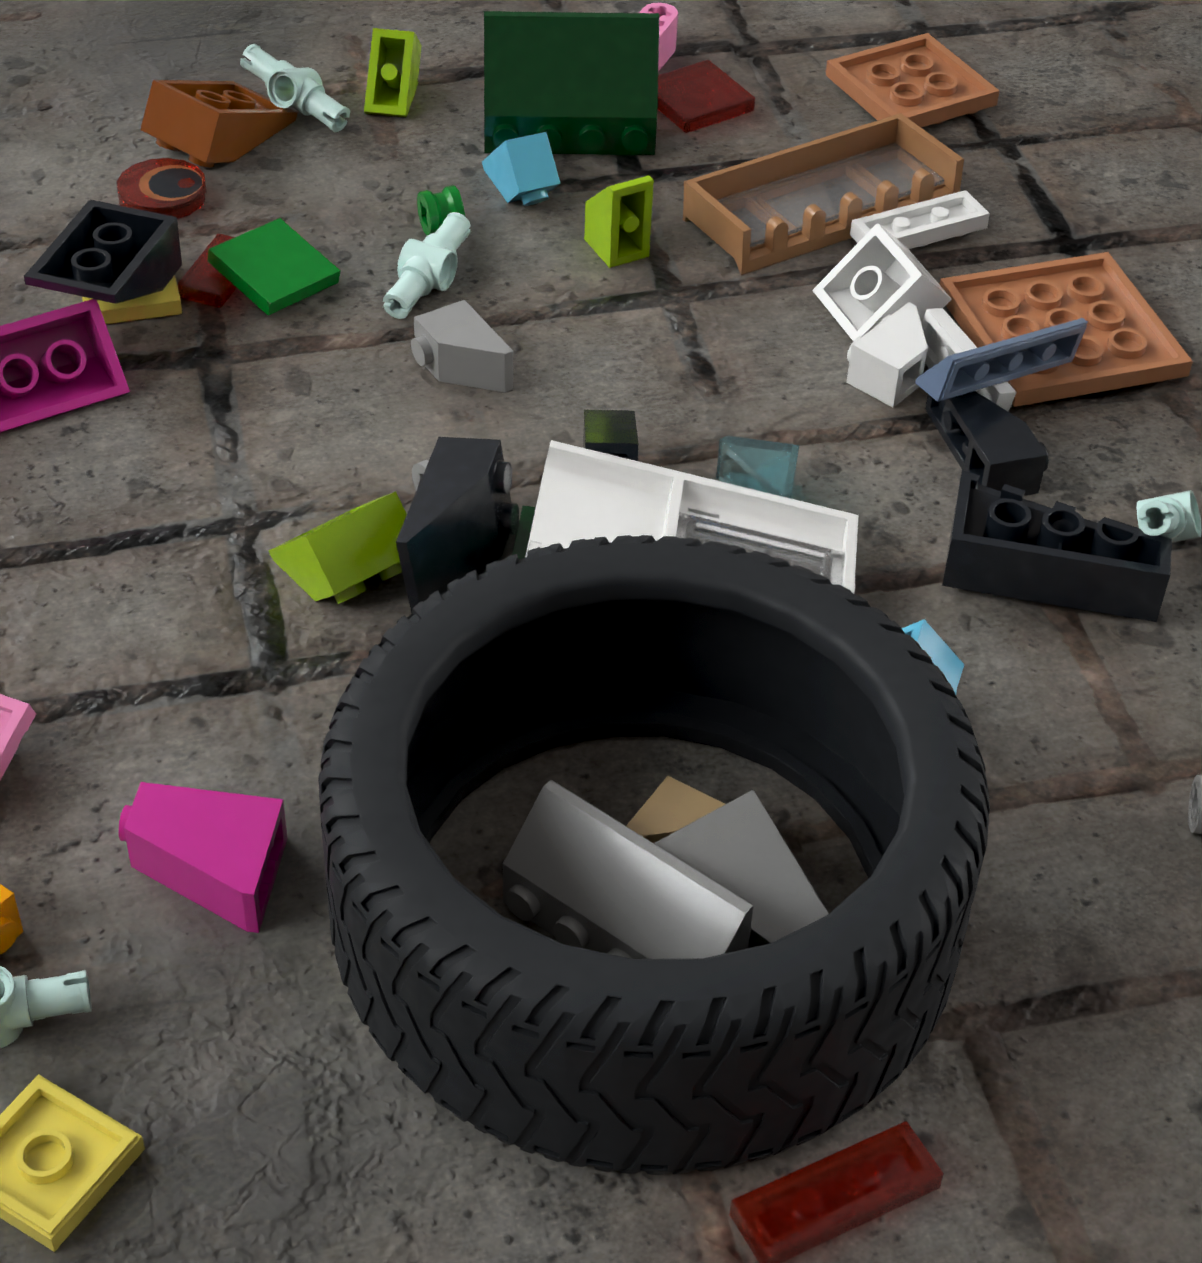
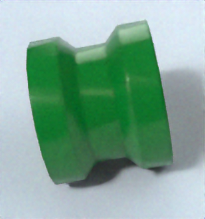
M454 185L446 186L439 193L433 194L431 191L425 190L420 191L417 195L418 215L426 236L435 233L449 213L457 212L465 216L460 192Z

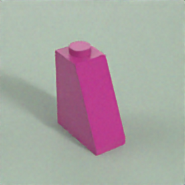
M141 782L133 804L124 806L119 820V839L127 843L131 867L247 932L259 933L287 842L283 799Z

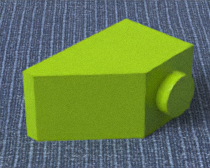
M373 28L364 106L365 114L407 118L418 85L422 48L415 32Z
M649 175L608 186L585 202L584 240L609 268L649 257L654 180Z

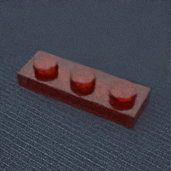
M904 1121L731 1200L729 1215L759 1263H782L939 1189L944 1173L908 1122Z

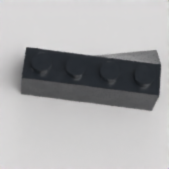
M962 470L942 586L1157 622L1171 574L1172 539L1161 535L1150 536L1145 534L1140 528L1106 517L1096 523L1084 519L1075 511L1076 507L1056 501L1053 508L1024 499L1025 490L1004 484L1002 490L999 491L978 484L979 475Z

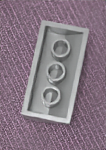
M550 780L543 786L503 862V903L518 918L524 921H532L555 936L556 940L562 944L631 959H704L748 949L753 905L553 780Z

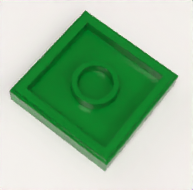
M281 218L208 250L207 262L268 316L339 282L341 270Z

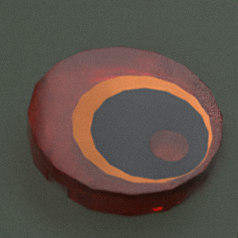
M149 159L134 164L123 171L117 180L120 206L177 217V219L189 216L202 207L205 202V193H207L204 173L196 165L179 159Z

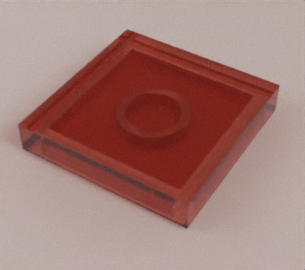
M710 60L658 75L657 109L685 133L754 111L755 97Z

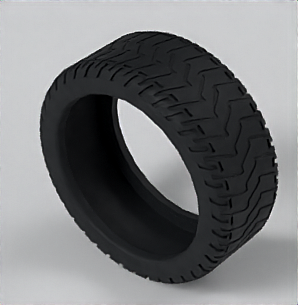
M652 535L617 536L610 543L606 537H595V539L574 540L569 548H563L561 543L552 544L548 547L528 550L527 557L519 559L517 554L499 562H492L486 565V572L478 575L476 570L467 573L465 577L447 584L448 590L440 594L438 590L432 593L427 600L419 602L412 608L410 616H402L394 628H389L382 636L381 642L378 645L375 644L369 651L368 658H364L334 711L329 725L330 730L324 739L320 764L321 772L318 777L320 817L332 945L335 946V957L342 983L349 987L347 993L361 1022L370 1027L369 1033L391 1061L396 1060L399 1064L398 1068L425 1094L427 1092L431 1094L436 1103L450 1110L463 1122L468 1121L475 1125V1129L485 1134L488 1132L496 1136L497 1140L507 1145L514 1144L520 1147L519 1150L531 1154L537 1152L543 1154L547 1159L556 1162H569V1165L594 1166L595 1170L611 1172L616 1170L626 1174L646 1171L647 1174L663 1175L669 1172L683 1174L695 1169L703 1172L713 1171L721 1167L729 1168L745 1161L753 1162L784 1152L795 1145L798 1146L820 1136L867 1106L869 1102L900 1077L902 1071L908 1067L927 1043L930 1033L935 1028L948 1001L970 918V908L974 901L986 852L990 800L985 764L965 709L938 666L934 665L931 657L925 650H922L919 643L910 635L905 634L895 621H891L881 610L871 607L868 601L859 595L856 596L851 590L842 585L832 584L828 578L821 574H815L810 569L799 565L791 566L788 561L778 557H771L766 553L758 551L747 553L743 547L725 545L724 543L714 541L701 544L698 539L663 536L655 541ZM603 737H669L719 747L768 767L815 799L850 839L868 876V880L827 916L770 944L704 959H631L565 945L501 916L451 875L431 847L430 841L462 799L506 767L553 747Z

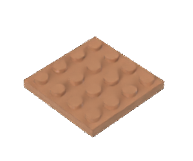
M1109 252L940 279L939 285L952 298L946 305L963 332L977 348L1080 318L1088 321L1072 362L1007 381L1016 391L1012 402L1014 407L1188 377L1193 363L1192 359Z

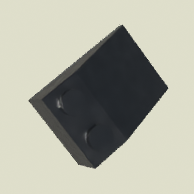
M89 200L24 275L25 284L115 304L163 291L182 266L177 217Z
M438 437L396 540L411 613L413 607L419 602L427 600L432 593L437 590L440 594L447 591V584L452 581L461 579L467 573L476 570L478 575L482 574L486 570V565L497 561L503 555L509 535L517 533L519 507L517 503H511L510 497L512 466L510 462H504L501 440Z

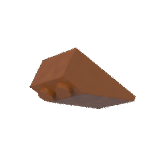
M153 80L140 130L157 138L156 144L160 147L173 151H183L189 154L188 160L192 163L212 168L215 163L236 161L296 121L298 112L290 108H279L269 98L234 81Z

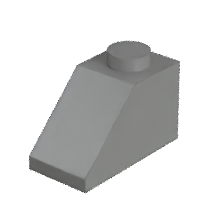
M465 300L414 317L415 338L411 340L413 356L420 366H425L439 382L504 393L513 390V350Z

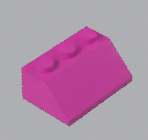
M96 299L0 326V433L130 392Z

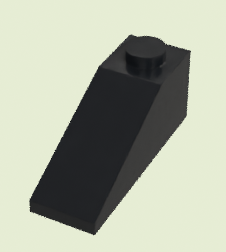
M976 391L939 402L928 394L925 410L962 470L979 475L978 484L999 491L1006 484L1025 490L1024 496L1039 493L1043 472L1048 468V453L1045 445L1037 440L1026 422Z

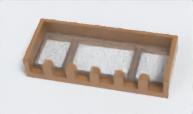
M900 113L684 181L683 220L685 222L692 221L735 259L740 274L744 275L851 239V223L854 219L960 192L964 159Z

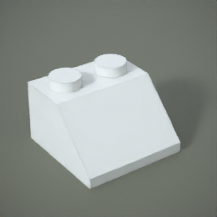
M878 223L812 290L853 341L858 336H864L880 324L885 316L892 315L908 302L917 306L922 323L926 309L944 308L952 299L910 250Z

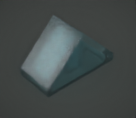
M735 436L723 437L719 440L716 478L721 482L792 499L799 445Z

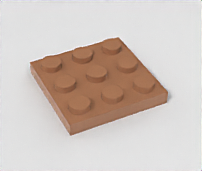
M929 33L828 60L825 75L876 120L902 113L922 128L996 106L999 97V90Z

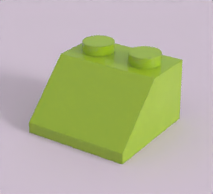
M395 491L355 507L268 551L273 561L314 601L334 596L339 604L366 591L367 588L363 581L378 573L381 580L384 581L402 572L396 540L407 513Z

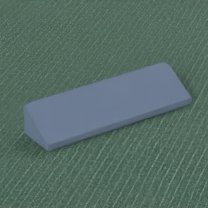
M1080 318L947 356L917 377L915 383L939 402L1072 362L1088 321Z

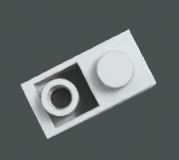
M908 302L892 315L885 316L880 324L864 336H858L852 342L847 353L849 368L846 383L892 408L919 388L915 381L924 372L928 347L916 305Z

